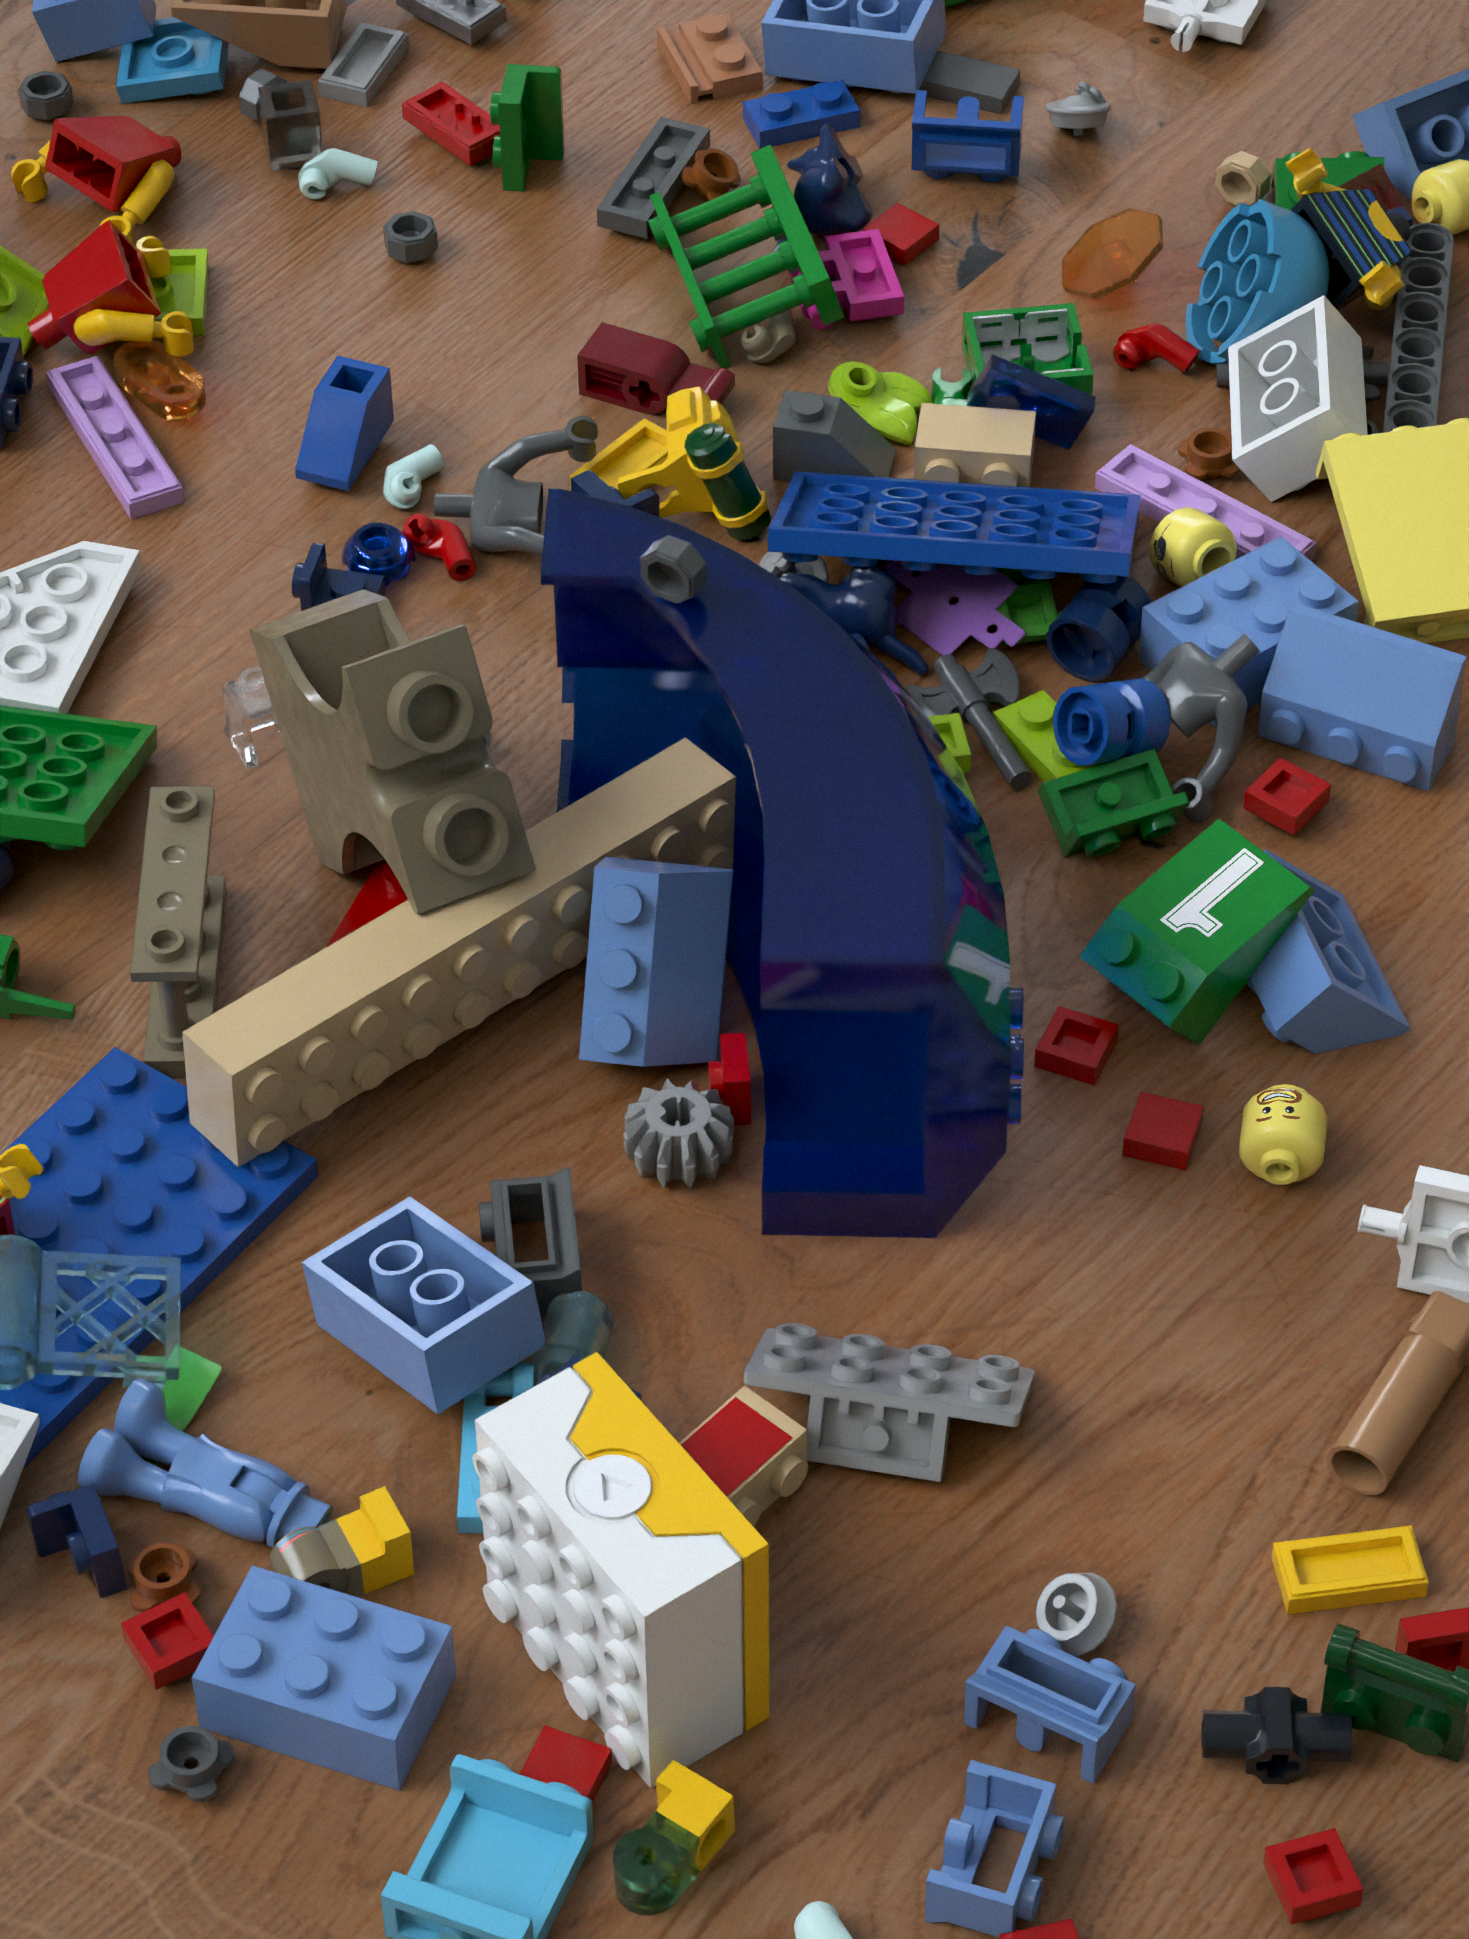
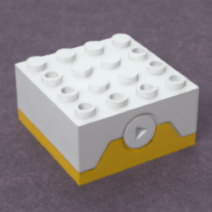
M598 1352L593 1353L574 1364L573 1370L568 1367L475 1419L477 1452L473 1454L472 1460L480 1482L481 1497L476 1499V1507L483 1522L484 1541L479 1544V1549L486 1564L487 1584L483 1586L484 1598L490 1610L500 1622L506 1623L510 1620L522 1634L524 1646L535 1665L542 1671L551 1669L563 1683L564 1693L575 1713L583 1720L591 1717L604 1732L607 1747L612 1748V1756L616 1762L625 1770L633 1767L651 1789L656 1786V1779L672 1760L688 1767L741 1735L743 1728L747 1731L769 1718V1544Z

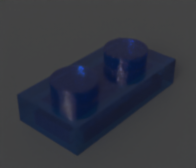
M992 354L970 389L966 406L1036 411L1035 436L1070 450L1094 413L1096 397Z

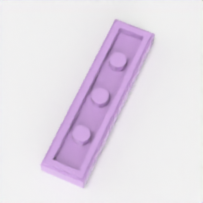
M99 356L90 357L46 372L49 390L131 520L184 503L183 487Z
M1132 444L1128 445L1095 473V489L1108 493L1141 495L1140 513L1159 523L1174 510L1185 507L1202 510L1221 521L1234 534L1237 543L1236 559L1281 536L1310 561L1315 558L1317 542Z

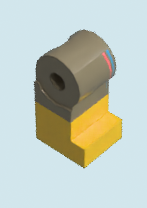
M383 1486L360 1496V1509L319 1527H303L285 1535L272 1549L269 1561L276 1573L359 1597L415 1574L411 1532L386 1487Z

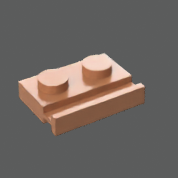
M728 13L706 15L697 20L679 23V30L667 32L665 27L657 28V46L690 104L698 103V96L710 94L713 99L763 89V71Z

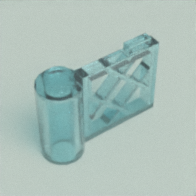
M12 1234L0 1235V1389L17 1388L34 1378L37 1374L123 1378V1387H129L134 1380L142 1378L156 1384L160 1389H165L166 1380H178L180 1371L181 1258L42 1251L36 1242L26 1237ZM57 1275L86 1276L98 1288L76 1303L57 1286ZM135 1279L165 1280V1293L148 1306L143 1305L124 1287ZM109 1298L132 1316V1318L113 1332L108 1331L89 1314ZM56 1307L63 1313L58 1318H56ZM164 1312L165 1323L158 1317ZM74 1324L97 1342L85 1353L55 1351V1338ZM142 1328H146L165 1345L164 1356L136 1355L123 1343Z

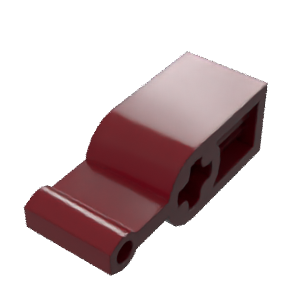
M601 322L577 355L579 395L645 414L655 415L661 413L667 407V396L683 389L698 386L702 388L712 401H717L722 405L735 386L734 373L725 368L714 370L690 363L686 353L676 344Z

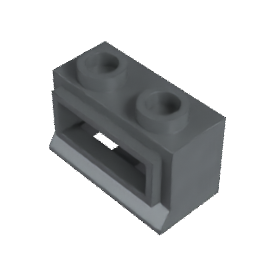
M564 1168L551 1176L490 1181L491 1201L479 1202L482 1243L495 1241L496 1253L492 1254L534 1283L540 1317L583 1313L581 1266L570 1168ZM545 1221L548 1260L515 1263L511 1224Z

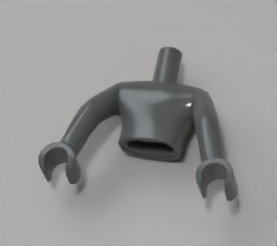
M585 415L577 416L567 423L566 429L528 435L513 442L480 469L472 495L436 493L434 515L438 517L470 518L471 541L473 546L479 550L488 553L515 550L553 559L556 574L561 580L570 583L580 581L585 573L584 564L580 561L586 557L584 542L574 535L564 536L559 540L541 535L543 483L515 479L513 476L532 459L567 450L569 456L575 461L590 462L596 456V444L593 440L598 437L597 424L590 417Z
M1245 634L1216 659L1193 642H1184L1172 648L1151 672L1142 677L1153 682L1163 692L1169 706L1170 720L1187 738H1190L1202 726L1217 720L1214 747L1204 767L1195 779L1189 777L1182 778L1171 787L1174 795L1186 792L1190 805L1184 811V814L1191 822L1201 823L1208 820L1212 815L1214 801L1211 795L1234 764L1241 746L1248 703L1244 692L1232 676L1260 652L1257 646Z

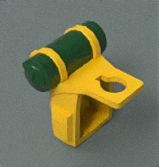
M700 386L683 389L667 396L668 458L660 465L619 477L617 487L623 499L625 500L636 495L637 491L647 484H659L664 487L675 485L677 490L671 491L666 501L659 503V519L683 512H714L720 525L725 527L730 537L737 540H746L760 535L770 525L772 519L768 510V496L765 490L760 491L755 485L743 461L744 448L726 409L719 402L712 401Z

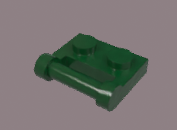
M1338 1623L1333 1631L1325 1654L1324 1664L1327 1665L1320 1713L1351 1714L1353 1729L1370 1730L1403 1742L1419 1753L1438 1755L1459 1763L1469 1737V1670L1457 1666L1455 1671L1452 1672L1360 1639L1359 1630Z

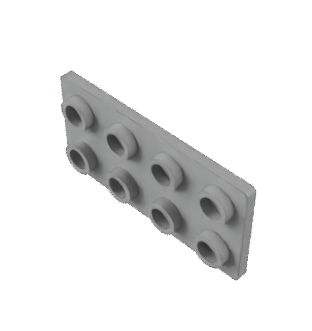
M786 1323L778 1325L776 1329L768 1328L765 1330L745 1368L743 1383L750 1386L811 1395L807 1423V1461L941 1482L945 1470L951 1417L1017 1427L1033 1386L1035 1370L1019 1367L1020 1363L1017 1360L1002 1355H985L980 1357L979 1360L954 1357L950 1350L937 1345L920 1344L913 1346L909 1350L884 1346L882 1339L872 1335L850 1334L846 1335L843 1339L817 1335V1331L807 1325Z

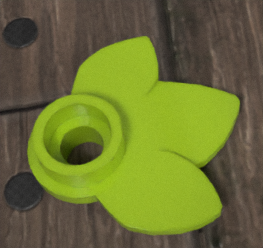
M856 361L845 362L835 367L828 382L829 392L832 397L842 398L882 436L907 446L912 445L916 434L917 417L915 411L921 410V403H932L933 401L928 390L910 376L898 372L879 373L873 367Z

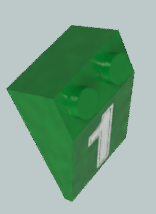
M1217 819L1118 903L1079 957L1168 1027L1200 1045L1314 893L1315 889L1224 821Z

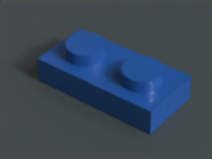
M842 80L831 83L822 82L812 87L784 93H771L761 98L742 101L743 120L760 149L770 144L772 147L820 136V127L824 123H830L836 133L860 128V109Z

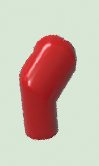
M1152 323L1124 332L1118 338L1117 344L1113 349V357L1116 363L1125 369H1134L1139 363L1162 358L1185 374L1195 362L1201 350L1165 325Z
M423 513L414 514L406 520L403 526V535L414 551L425 556L443 560L449 576L455 581H466L475 574L477 565L462 530L456 524L441 519H430Z

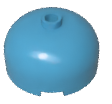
M1258 199V203L1252 206L1244 203H1239L1216 228L1198 263L1197 268L1206 271L1201 282L1198 303L1187 304V341L1201 350L1197 358L1215 365L1217 363L1229 364V346L1323 295L1327 298L1330 277L1329 260L1324 243L1318 236L1315 228L1299 214L1262 199ZM1212 339L1223 342L1219 349L1215 346Z

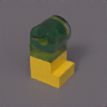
M672 1760L656 1779L658 1808L646 1821L643 1828L626 1833L618 1840L613 1850L616 1895L619 1902L628 1911L638 1915L653 1916L665 1912L674 1905L735 1832L733 1795L675 1760Z

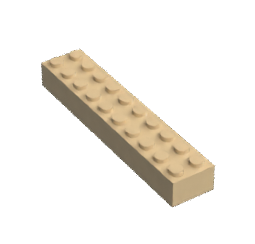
M685 737L526 830L525 833L536 868L535 871L419 915L414 912L409 900L184 1030L182 1036L190 1124L239 1168L258 1155L275 1149L283 1140L314 1121L326 1118L334 1109L362 1092L377 1087L385 1078L413 1061L427 1057L435 1048L466 1029L478 1026L486 1017L512 1001L529 995L537 986L565 969L575 967L587 957L594 867L606 856L732 869L736 776Z

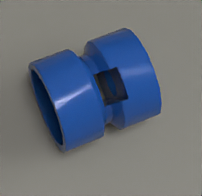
M1144 678L1071 687L1061 694L1055 706L1053 717L1054 735L1060 751L1069 761L1079 766L1111 762L1154 748L1157 753L1163 748L1169 736L1171 723L1169 706L1163 692L1153 682Z

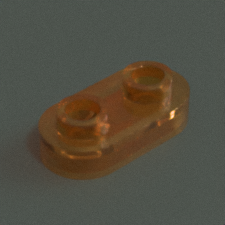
M154 340L151 343L131 341L122 345L115 352L114 367L118 384L156 415L172 421H184L195 416L205 407L206 393L203 376L179 356L168 354L162 343Z

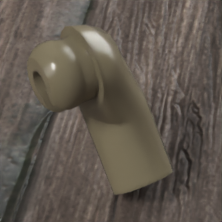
M791 309L766 319V327L754 325L756 333L753 337L747 330L743 333L741 346L746 351L748 359L755 363L768 364L794 346L796 333Z

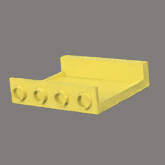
M1459 418L1444 425L1421 428L1406 425L1395 428L1390 432L1362 436L1356 433H1347L1333 440H1325L1315 473L1317 480L1329 479L1366 610L1363 624L1423 643L1469 638V418Z

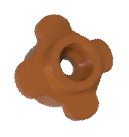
M713 148L697 151L693 157L695 163L692 167H685L681 174L682 180L687 186L693 187L700 196L708 198L709 201L728 193L731 188H737L741 182L738 166L734 159L724 151Z
M1202 428L1196 430L1189 436V439L1179 444L1178 453L1187 462L1185 473L1198 480H1215L1223 475L1233 477L1241 471L1232 460V437L1221 429Z
M161 1542L149 1545L134 1555L127 1563L128 1574L134 1578L135 1590L129 1597L132 1608L142 1613L186 1592L193 1605H195L201 1596L200 1587L193 1582L192 1571L198 1565L196 1554L188 1548ZM170 1579L168 1582L158 1583L160 1580Z

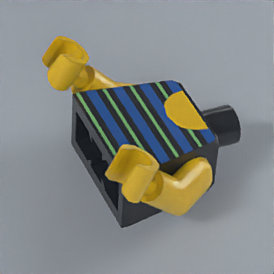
M1309 147L1285 164L1294 176L1293 184L1299 202L1291 211L1305 218L1315 228L1327 251L1330 272L1327 299L1339 311L1364 295L1365 303L1373 310H1382L1390 305L1394 295L1404 287L1399 265L1410 255V247L1407 244L1410 237V225L1407 219L1399 213L1388 215L1375 194L1368 189L1346 190L1322 182L1328 176V172L1316 151Z

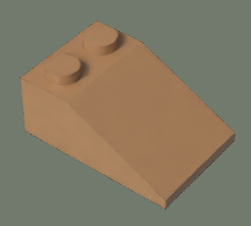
M173 0L171 13L172 17L278 66L314 70L318 68L327 69L334 60L347 9V0Z

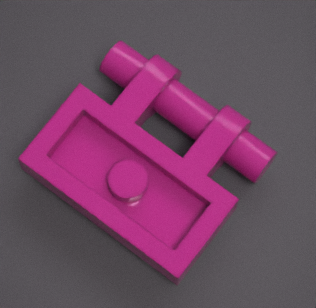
M879 229L825 236V250L818 251L829 278L834 277L835 281L831 282L841 308L846 309L850 322L865 319L874 320L885 316L904 314V294ZM800 271L792 275L789 274L792 284L794 283L792 278L800 275ZM803 304L800 305L803 315L811 320L815 329L824 330L833 324L832 322L828 325H823L815 305L807 309L804 308Z

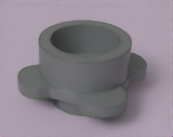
M185 1726L169 1733L163 1740L160 1747L161 1761L150 1766L148 1771L149 1781L157 1790L172 1788L187 1793L189 1799L193 1802L208 1801L217 1793L216 1780L222 1769L229 1767L234 1761L233 1748L225 1740H216L210 1731L202 1727ZM190 1763H198L197 1767L193 1769L185 1767V1765Z

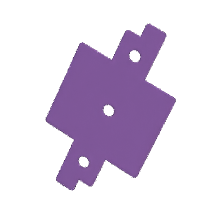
M891 560L884 567L898 582L912 591L896 608L897 622L942 656L952 654L970 635L988 648H996L1002 641L1013 647L1026 635L1023 629L996 610L1018 588L1015 582L998 570L990 575H974L963 572L961 565L940 564L934 570L921 571L919 576L912 577L911 572L913 570L903 568L901 566L902 561ZM956 596L959 598L957 604H949V600L952 597ZM997 625L998 629L995 633H988V627Z

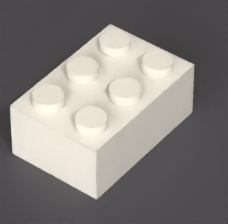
M1324 295L1228 347L1232 460L1270 502L1292 491H1298L1311 481L1317 479L1315 472L1325 440H1333L1347 433H1356L1361 436L1368 435L1362 340Z

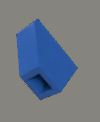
M337 355L314 390L295 468L297 479L346 491L350 490L394 421L390 368Z

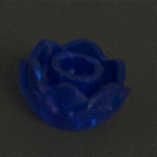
M380 522L370 523L356 530L348 538L342 551V565L345 564L348 571L384 575L385 587L393 581L405 579L410 572L411 562L416 560L414 546L406 534L390 524Z

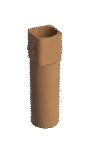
M1435 1291L1431 1294L1422 1310L1411 1318L1405 1338H1403L1327 1455L1328 1467L1333 1476L1342 1485L1363 1495H1378L1384 1492L1464 1366L1469 1367V1304L1443 1292Z

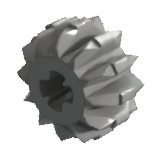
M667 1078L661 1091L643 1087L638 1102L628 1104V1109L624 1116L626 1132L623 1133V1145L628 1160L635 1161V1167L638 1169L640 1178L657 1175L662 1188L667 1186L673 1179L683 1180L691 1189L697 1175L715 1180L719 1164L729 1162L733 1151L734 1118L730 1114V1107L722 1105L717 1089L700 1092L695 1079L691 1080L685 1087H675Z

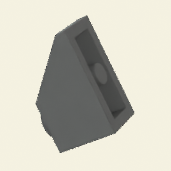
M784 390L773 424L774 480L790 482L795 471L891 477L896 460V448L842 398L818 395L812 392Z

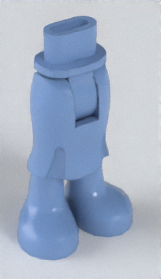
M142 1378L134 1380L122 1397L116 1413L114 1431L103 1428L92 1437L85 1450L78 1472L80 1488L94 1484L97 1494L101 1496H130L161 1504L163 1511L181 1512L191 1515L229 1535L243 1540L263 1543L267 1538L266 1546L274 1548L276 1543L285 1535L296 1529L319 1527L330 1522L334 1509L333 1506L311 1497L308 1484L301 1481L296 1482L294 1478L281 1468L260 1458L220 1446L203 1433L200 1437L196 1438L171 1425L167 1420L164 1392L156 1384ZM142 1458H148L170 1465L169 1472L145 1461Z

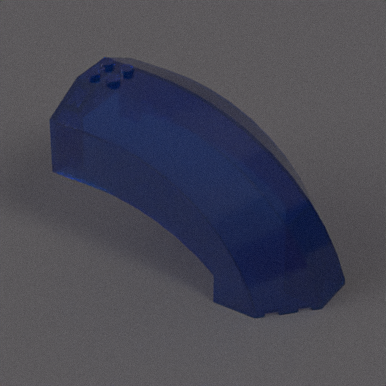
M548 489L540 575L541 585H554L557 667H562V703H574L573 740L561 739V762L556 813L685 737L736 776L732 868L734 869L726 962L737 981L754 1028L764 1079L766 1135L763 1148L762 1235L936 1238L1006 1153L1008 1125H1021L1022 1087L1021 1084H1010V1079H1023L1024 1038H1021V1034H1011V1028H1023L1024 993L1023 988H1010V953L1004 891L988 829L961 768L926 713L885 665L829 615L792 586L742 554L685 526L616 502L564 489ZM667 535L691 543L706 561V583L694 597L680 604L656 596L641 578V556L655 541Z

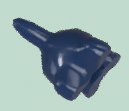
M824 123L820 127L819 145L807 150L802 156L789 161L787 164L790 170L801 174L796 183L793 196L809 233L830 236L849 231L857 232L863 229L873 216L870 204L857 186L863 177L861 167L855 157L850 156L845 151L832 125ZM786 238L778 241L773 252L779 250L778 244L786 241Z
M877 565L867 567L855 566L837 585L827 583L809 574H792L782 576L776 580L777 591L781 594L775 595L772 598V604L775 608L773 618L779 624L783 635L788 639L838 621L849 635L856 632L865 639L868 647H878L882 652L901 662L916 674L926 676L929 672L928 665L919 652L896 637L897 612L894 596L897 583L895 578L885 569Z

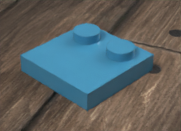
M175 17L155 20L153 37L122 45L116 83L121 104L186 94L204 95L214 90L224 89L229 42Z

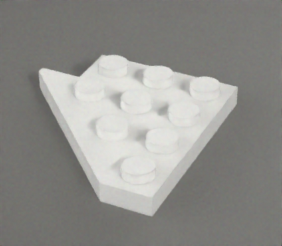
M82 541L0 572V705L68 713L142 568L139 550Z

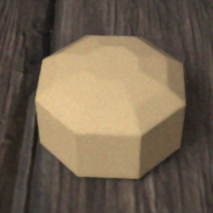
M1239 151L1227 157L1216 169L1215 186L1228 203L1236 206L1239 203L1252 206L1258 203V199H1262L1269 192L1271 174L1259 157Z

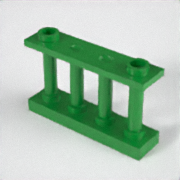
M771 144L751 152L758 174L749 178L750 184L670 217L660 192L650 195L657 213V217L648 220L660 251L671 247L699 316L689 321L701 352L712 348L720 368L731 365L721 338L803 304L804 308L807 309L815 305L824 326L844 318L831 280ZM757 204L760 205L761 209L769 205L772 206L763 211L764 217L683 250L679 237ZM771 237H774L775 241L786 238V241L778 244L779 250L697 284L693 270ZM788 270L790 275L801 272L800 275L792 278L793 284L711 318L706 304Z

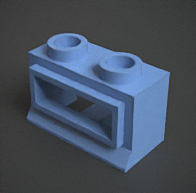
M1005 1626L977 1671L965 1682L964 1724L977 1729L987 1713L988 1704L991 1702L1017 1714L1016 1738L1028 1750L1040 1751L1052 1731L1083 1744L1080 1778L1094 1784L1133 1720L1136 1684L1128 1681L1123 1670L1111 1661L1095 1658L1088 1663L1064 1652L1060 1643L1045 1631L1029 1629L1024 1634L1009 1626Z
M974 1760L970 1761L966 1773L965 1806L960 1820L951 1818L944 1838L943 1866L941 1871L930 1869L926 1880L925 1922H949L999 1937V1934L1015 1931L1019 1919L1030 1922L1034 1920L1044 1885V1878L1036 1876L1035 1872L1040 1858L1054 1861L1060 1847L1065 1826V1817L1055 1814L1057 1784ZM995 1825L1027 1834L1006 1893L974 1884Z

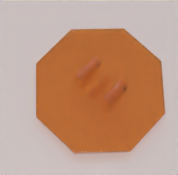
M1127 208L1090 225L1062 258V287L1068 293L1096 300L1137 281V278L1163 249V221L1160 216Z

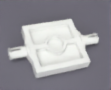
M1146 0L1143 21L1161 25L1166 29L1175 31L1170 41L1173 48L1177 51L1180 50L1181 46L1182 52L1189 51L1197 35L1211 37L1219 42H1232L1242 45L1267 0Z
M1419 1165L1412 1199L1404 1208L1403 1214L1363 1204L1357 1232L1397 1240V1249L1401 1259L1397 1282L1398 1288L1429 1295L1435 1291H1440L1465 1303H1469V1176Z

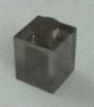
M311 80L258 87L263 141L271 171L301 169L306 162L323 152L320 111Z

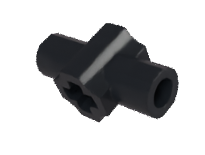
M1264 1687L1261 1692L1244 1698L1243 1711H1202V1758L1245 1759V1772L1256 1776L1263 1784L1288 1785L1293 1779L1308 1775L1310 1761H1351V1714L1309 1713L1307 1699L1297 1696L1290 1688Z

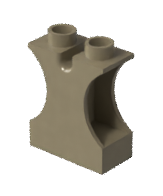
M362 589L249 629L319 863L344 875L385 859L405 892L412 909L418 915L536 870L510 778L505 772L495 767L484 744L482 735L491 730L493 718L466 625L460 624L411 641L395 614L389 599Z

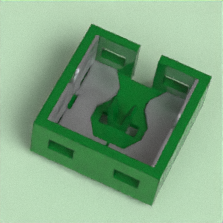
M1074 303L963 312L962 351L967 370L971 374V387L976 407L1036 411V415L1092 410L1094 374L1086 345H1081L1082 331Z

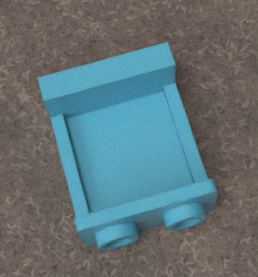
M457 1754L450 1766V1793L408 1874L404 1875L393 1871L381 1893L385 1936L392 1939H546L594 1841L592 1801L566 1784L559 1782L547 1784L514 1773L510 1768L498 1761L491 1759L479 1761Z

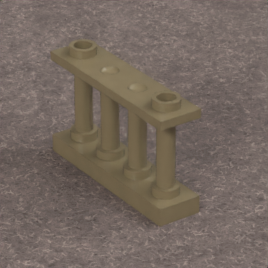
M214 786L150 787L130 974L132 982H151L143 1063L170 1078H186L182 1032L212 1015L217 1009L227 887L225 875H208L215 803Z

